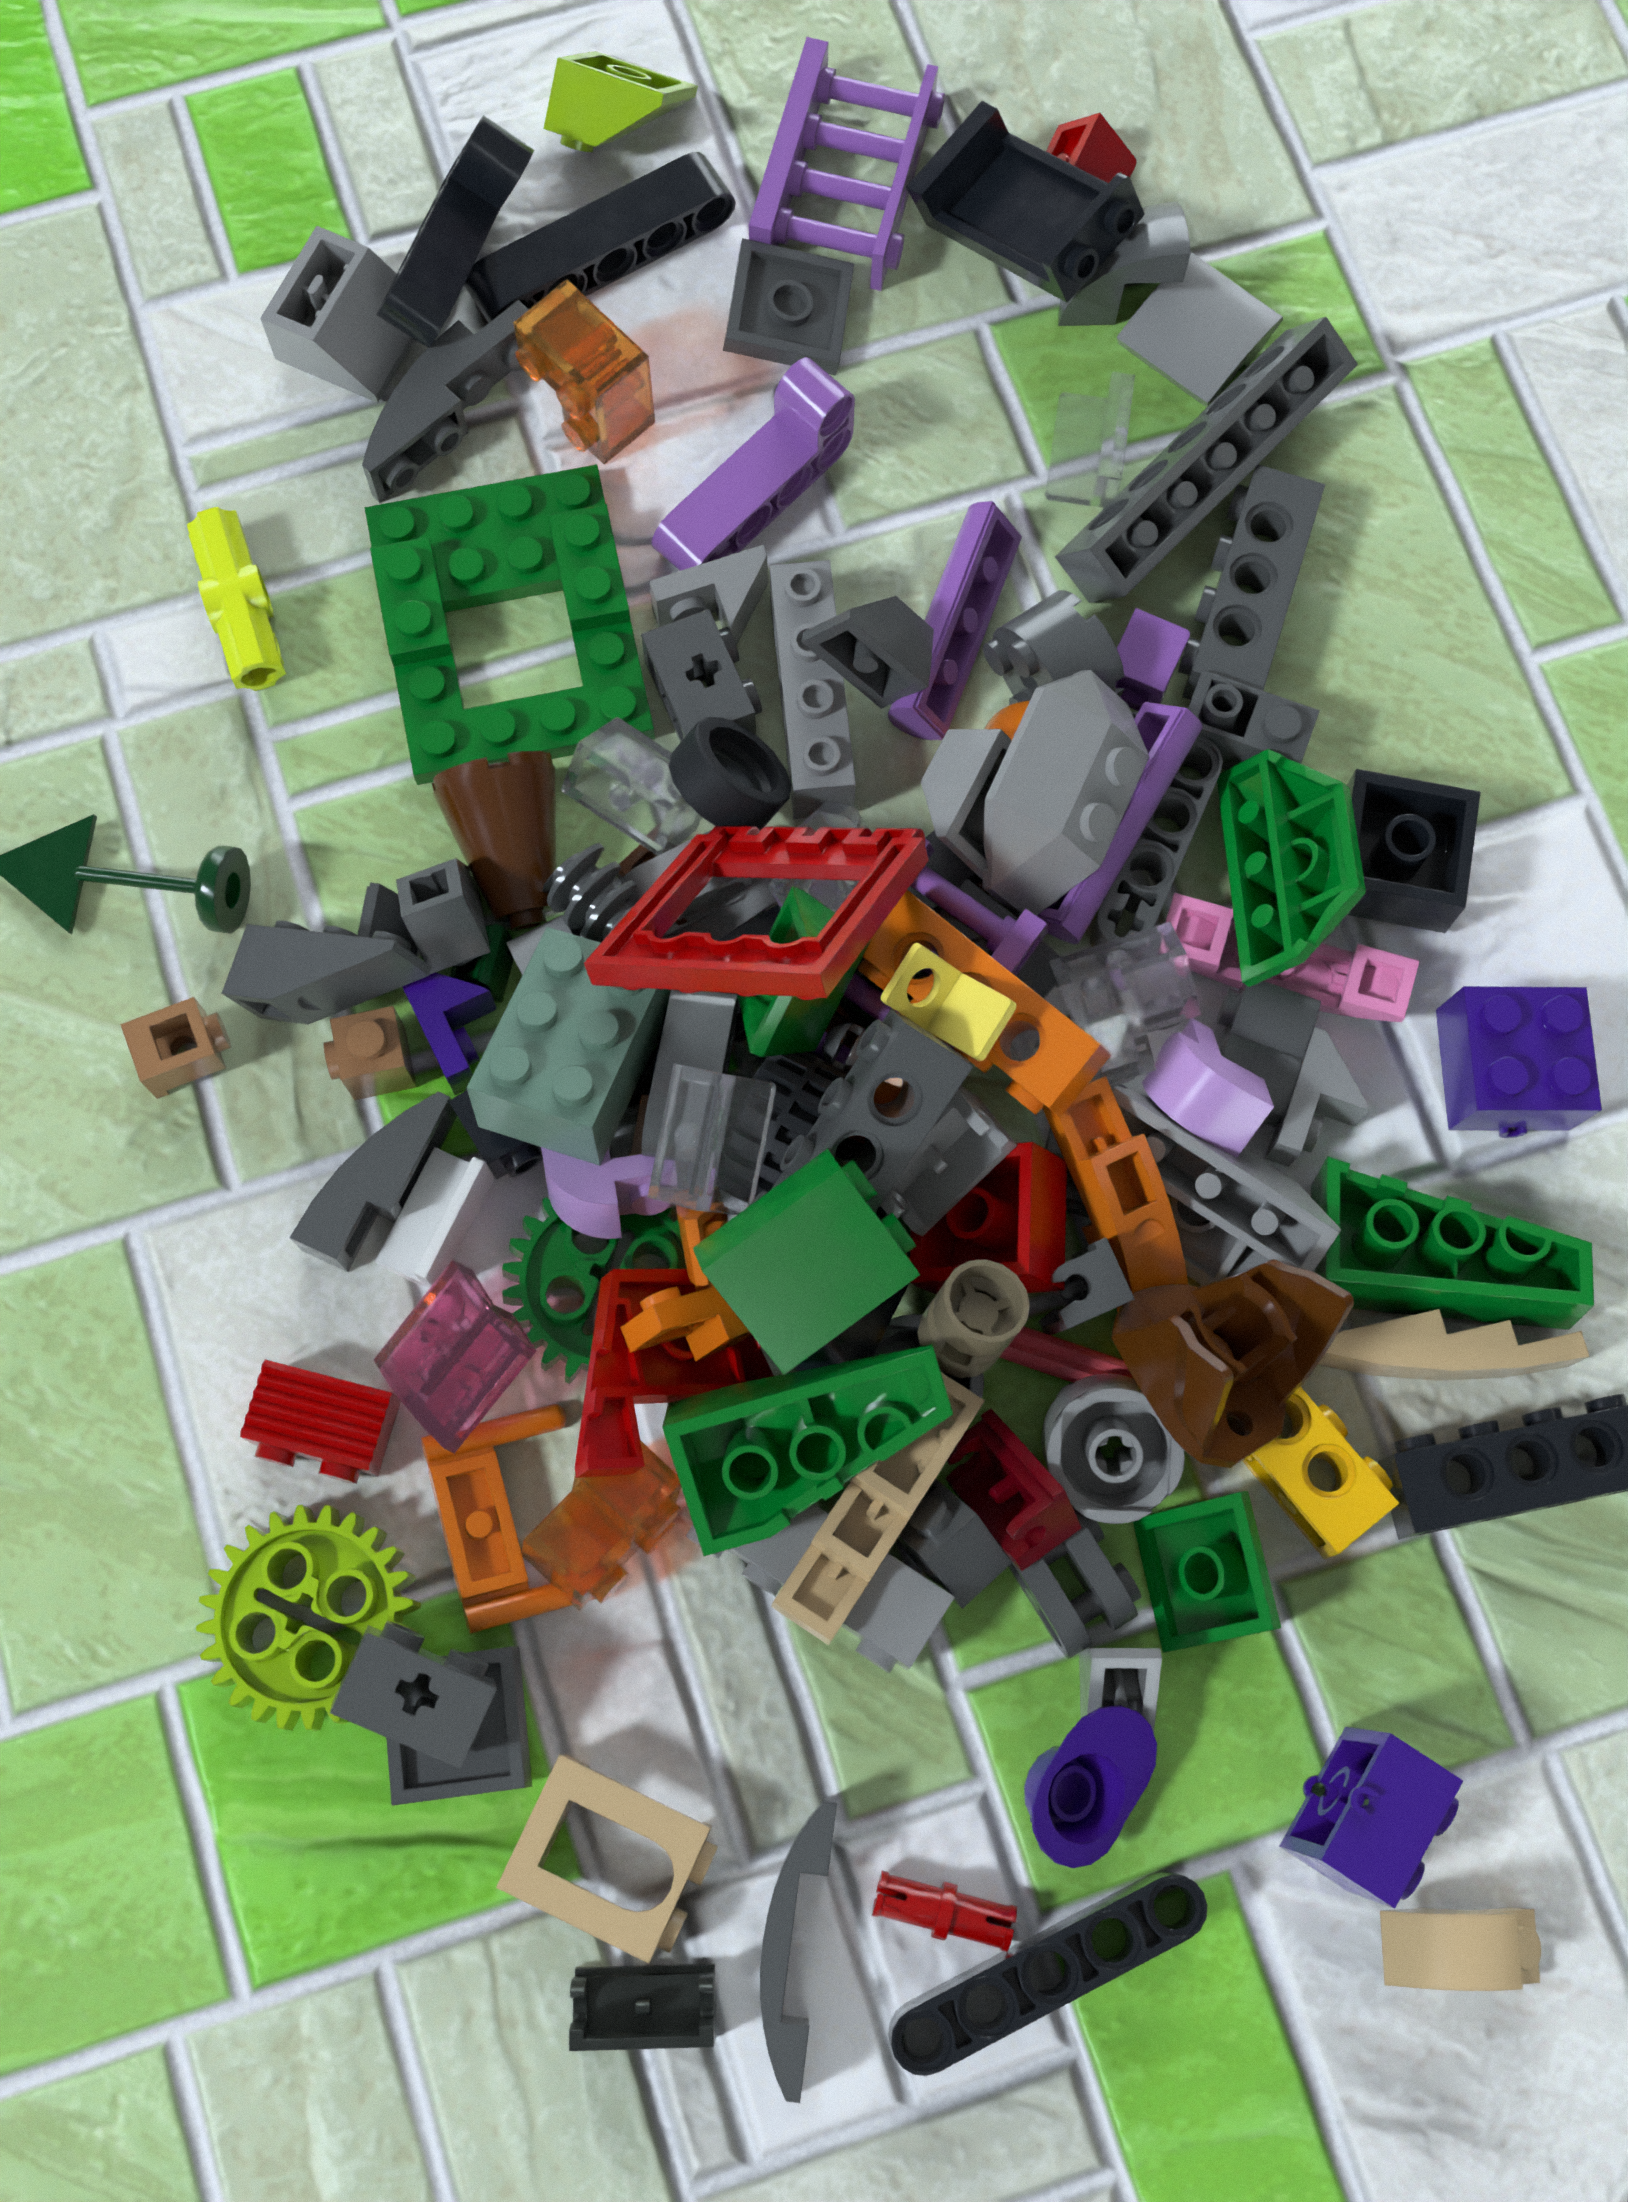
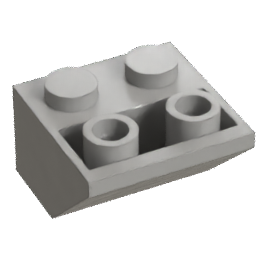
M316 226L260 318L275 359L378 403L415 339L376 315L397 273L369 247Z

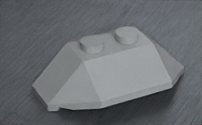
M1091 670L1079 671L1071 676L1055 680L1035 689L985 797L984 850L987 869L983 870L982 888L1018 917H1020L1025 908L1037 916L1101 867L1149 759V754L1128 704Z
M1118 1085L1113 1088V1094L1132 1137L1145 1134L1159 1169L1179 1233L1187 1276L1199 1284L1205 1285L1240 1274L1272 1259L1286 1265L1314 1272L1341 1229L1294 1179L1246 1148L1242 1150L1238 1157H1235L1204 1141L1170 1118L1150 1097Z

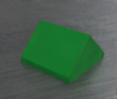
M792 886L769 933L770 939L773 943L784 944L796 941L802 937H817L835 913L804 890ZM870 939L827 998L802 1000L796 996L759 994L744 997L739 995V1004L750 1053L760 1057L815 1051L872 939Z
M1241 1491L1163 1511L1133 1521L1163 1653L1260 1634L1281 1628L1248 1491Z

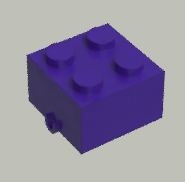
M1463 986L1436 1009L1448 1130L1498 1131L1501 1138H1516L1527 1134V1131H1569L1602 1111L1587 987ZM1515 1127V1130H1508V1128Z
M1345 1727L1319 1775L1308 1777L1304 1782L1303 1793L1306 1798L1279 1847L1346 1891L1395 1909L1400 1899H1407L1418 1887L1425 1870V1864L1421 1860L1433 1837L1443 1834L1453 1822L1459 1806V1801L1455 1796L1463 1780L1391 1733ZM1315 1783H1320L1325 1788L1324 1794L1320 1797L1312 1793V1786Z

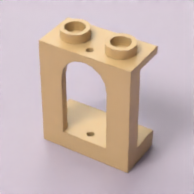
M559 1754L496 1888L649 1964L657 1948L668 1953L671 1952L688 1914L676 1907L688 1880L701 1886L718 1846L706 1841L713 1827L706 1822L701 1823L613 1780L567 1754ZM573 1802L656 1842L665 1849L672 1861L674 1878L671 1890L663 1902L650 1910L637 1912L625 1909L542 1868Z

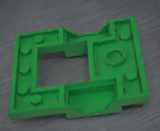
M597 464L364 507L371 541V558L389 656L394 667L412 771L417 785L434 782L433 778L437 774L451 767L487 757L488 764L509 762L507 753L543 751L550 753L552 759L655 739L625 587ZM563 591L583 686L465 709L446 613Z

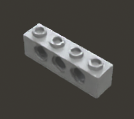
M830 560L770 565V604L788 774L791 783L790 793L793 819L854 814L856 783L844 677L801 642L804 631L836 616Z

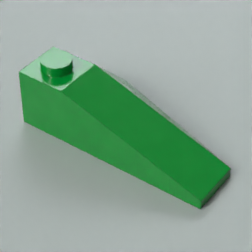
M929 1345L737 1383L668 1403L662 1428L703 1556H708L771 1538L790 1525L792 1518L820 1499L827 1500L842 1490L844 1483L878 1460L885 1461L953 1415V1410L934 1347Z

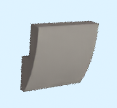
M1191 252L1184 281L1160 283L1116 338L1120 346L1207 408L1224 391L1242 366L1247 368L1281 324L1283 317Z

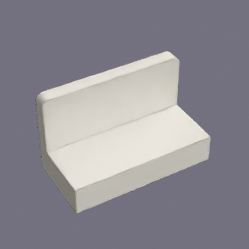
M434 1147L375 1262L380 1267L437 1293L495 1180L487 1163L476 1157H473L469 1163Z

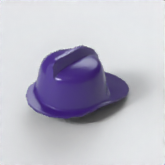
M1121 1705L1096 1709L1078 1721L1060 1746L1051 1747L1038 1756L1028 1770L1024 1784L1025 1805L1030 1815L1032 1830L1038 1845L1054 1863L1070 1868H1078L1092 1865L1107 1854L1118 1838L1125 1821L1146 1789L1156 1766L1157 1742L1151 1725L1138 1711Z

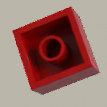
M1034 1142L1016 1143L1017 1146L923 1237L911 1230L910 1237L917 1246L910 1251V1260L920 1275L911 1281L910 1284L937 1294L956 1267L971 1260L986 1259L1003 1264L1014 1272L1025 1286L1027 1293L1064 1291L1065 1281L1052 1283L1050 1278L1053 1272L1065 1263L1067 1164L1065 1160Z

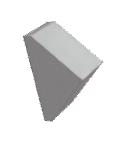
M1089 1648L1079 1653L1081 1718L1100 1707L1121 1705L1138 1711L1151 1725L1154 1733L1162 1664L1160 1648Z

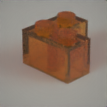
M565 280L513 322L518 350L515 353L516 358L530 378L536 382L543 379L556 391L564 422L561 424L562 430L576 449L581 452L589 450L605 465L655 423L649 356L568 280Z
M642 1441L644 1468L633 1475L576 1478L575 1474L572 1491L523 1540L522 1557L556 1587L579 1611L593 1597L600 1604L604 1603L629 1575L622 1566L640 1548L647 1555L651 1554L675 1527L672 1521L681 1510V1507L676 1503L681 1490L678 1475Z

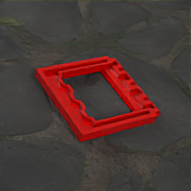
M715 826L708 834H697L587 958L584 965L590 982L596 986L622 987L626 990L650 988L679 990L682 993H696L700 991L737 993L744 997L759 994L796 996L802 1000L827 998L928 863L929 858L925 847V834L922 829L877 828L872 834L869 828L820 827L815 832L812 827H763L759 830L756 826ZM713 877L859 881L817 937H802L790 943L778 944L773 943L769 935L743 934L729 941H716L712 939L711 933L685 932L673 938L661 939Z

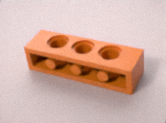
M908 890L871 938L872 940L863 955L865 959L857 967L861 973L884 991L911 946L919 943L930 951H937L940 958L963 974L1014 1001L1017 1005L1015 1012L983 1061H977L962 1051H958L985 1074L993 1064L1013 1079L1005 1091L1035 1115L1045 1105L1061 1117L1111 1057L1110 1053L1098 1041ZM933 973L923 979H914L912 977L907 988V993L913 997L910 1003H918L928 996L934 982ZM1023 1031H1037L1040 1036V1045L1037 1052L1031 1058L1024 1061L1012 1060L1010 1047L1013 1039Z

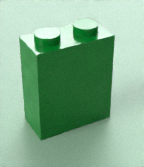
M828 1148L693 1247L702 1272L783 1375L920 1275L907 1256V1253L917 1246L893 1213H890L881 1220L867 1202L878 1193L855 1161L851 1160L841 1167Z

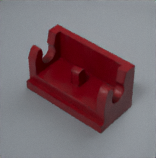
M990 1408L981 1415V1421L964 1433L948 1458L947 1463L949 1465L955 1464L967 1453L974 1451L972 1457L964 1464L956 1467L946 1477V1480L959 1499L979 1516L999 1546L1022 1572L1082 1527L1065 1489Z

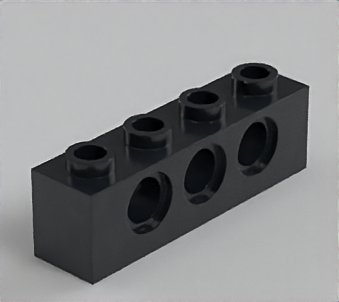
M1624 1394L1585 1402L1587 1414L1564 1418L1561 1407H1555L1522 1415L1524 1427L1500 1432L1498 1421L1493 1420L1459 1428L1460 1440L1437 1445L1433 1433L1394 1442L1397 1453L1378 1461V1464L1391 1479L1393 1487L1389 1491L1399 1502L1391 1510L1398 1540L1628 1492V1405ZM1578 1434L1588 1438L1596 1449L1597 1458L1593 1467L1584 1464L1576 1455L1574 1443ZM1514 1447L1524 1450L1532 1459L1534 1472L1530 1481L1520 1478L1511 1467L1510 1455ZM1450 1460L1462 1464L1467 1469L1471 1479L1467 1494L1456 1492L1448 1484L1446 1467Z

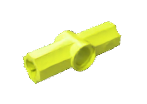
M219 507L197 512L196 518L186 525L195 553L194 556L202 576V580L198 581V588L210 624L215 634L218 633L231 679L236 689L247 688L258 691L274 686L280 677L286 675L278 640L270 618L274 617V612L257 564H253L236 510L228 511Z

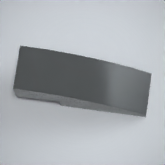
M436 1092L405 1110L369 1137L335 1171L315 1196L289 1238L303 1252L349 1272L377 1216H381L394 1223L396 1222L434 1147L441 1149L457 1118V1114L449 1103V1100H451L450 1096Z

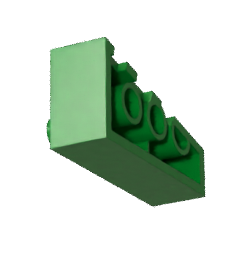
M1327 1156L1311 1184V1198L1341 1229L1314 1272L1350 1292L1354 1299L1352 1309L1410 1315L1440 1309L1442 1318L1492 1323L1511 1320L1513 1325L1570 1330L1594 1306L1591 1242L1515 1217L1507 1216L1503 1220L1471 1209L1472 1203L1448 1195L1442 1200L1407 1188L1408 1182L1384 1174L1378 1179L1349 1169L1350 1163Z

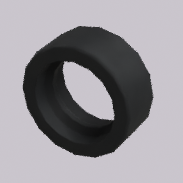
M706 717L696 723L671 754L668 767L674 785L683 799L702 818L714 826H756L761 830L790 798L791 783L785 767L775 752L757 735L742 725L723 717Z

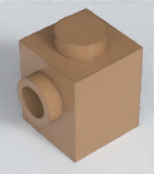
M394 1006L330 1019L333 1041L324 1042L327 1068L331 1079L340 1078L354 1101L417 1087L406 1028Z

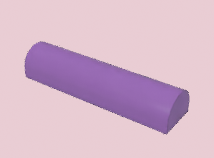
M993 501L977 502L969 506L924 621L934 629L929 687L898 699L891 704L888 712V718L895 727L906 734L920 739L943 740L949 729L1022 539L1020 533Z
M1149 702L1143 703L1134 720L1149 754L1148 762L1101 867L1037 915V917L1047 923L1048 934L1071 944H1079L1203 728L1200 720L1188 708Z

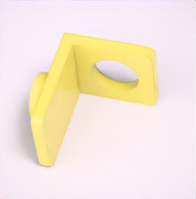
M919 943L911 946L881 994V1001L977 1061H983L987 1057L1017 1007L1016 1003L1008 997L963 974ZM930 968L934 976L930 993L922 1001L910 1003L907 997V988L910 980L918 971Z

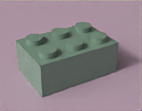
M546 927L467 1086V1091L478 1127L600 1166L663 1030L671 990L650 988L626 990L622 987L592 985L584 962L601 943Z

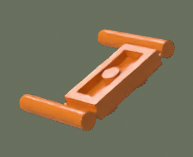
M551 1404L421 1437L423 1453L428 1465V1473L469 1634L601 1598L610 1592V1578L602 1570L529 1589V1580L496 1451H494L493 1446L562 1429L566 1424L567 1416L564 1408L559 1404Z

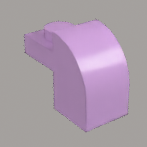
M1193 1018L1190 1019L1181 1033H1173L1165 1041L1158 1054L1156 1063L1142 1082L1150 1098L1170 1118L1197 1137L1235 1157L1239 1156L1274 1108L1265 1080L1221 1056L1213 1029Z
M541 1147L551 1205L563 1222L582 1234L603 1239L622 1238L620 1215L633 1213L639 1215L658 1214L667 1208L676 1207L678 1200L682 1196L681 1170L677 1160L642 1156V1154L611 1159L608 1148L599 1166Z

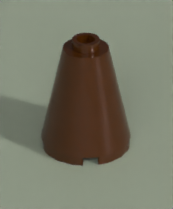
M543 751L507 753L509 762L488 764L487 757L472 760L437 774L433 778L434 783H432L433 796L495 921L509 922L511 931L525 930L547 923L545 913L552 911L551 907L547 904L548 893H544L542 889L547 879L556 870L555 766L553 765L551 754Z

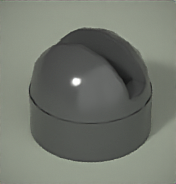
M852 1022L840 1023L834 1026L826 1034L823 1041L822 1050L825 1061L849 1073L859 1057L856 1055V1048L866 1028ZM849 1031L859 1035L851 1048L844 1065L835 1059Z

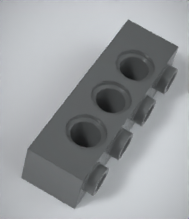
M1257 465L1248 487L1240 484L1236 486L1226 519L1235 521L1236 526L1232 537L1221 534L1210 567L1211 570L1221 572L1217 587L1213 588L1205 585L1194 621L1205 624L1200 640L1189 637L1178 669L1179 673L1189 675L1182 698L1192 699L1202 670L1262 691L1264 690L1325 484ZM1254 534L1265 535L1272 539L1273 542H1263L1257 539ZM1237 585H1249L1256 589L1258 594L1246 593ZM1221 636L1236 637L1243 643V646L1229 645L1223 641Z
M892 1008L883 1021H874L862 1035L856 1048V1055L859 1057L845 1079L841 1077L836 1078L826 1089L818 1106V1112L821 1115L807 1136L802 1134L797 1136L787 1148L780 1164V1169L783 1172L772 1189L827 1148L835 1158L836 1149L844 1139L859 1135L865 1137V1143L861 1152L851 1159H835L841 1167L851 1160L855 1161L878 1193L867 1201L876 1212L973 1068V1065L958 1050ZM889 1078L902 1079V1089L894 1100L884 1104L874 1102V1093L880 1083ZM762 1191L761 1193H759L751 1204L756 1202L767 1192Z

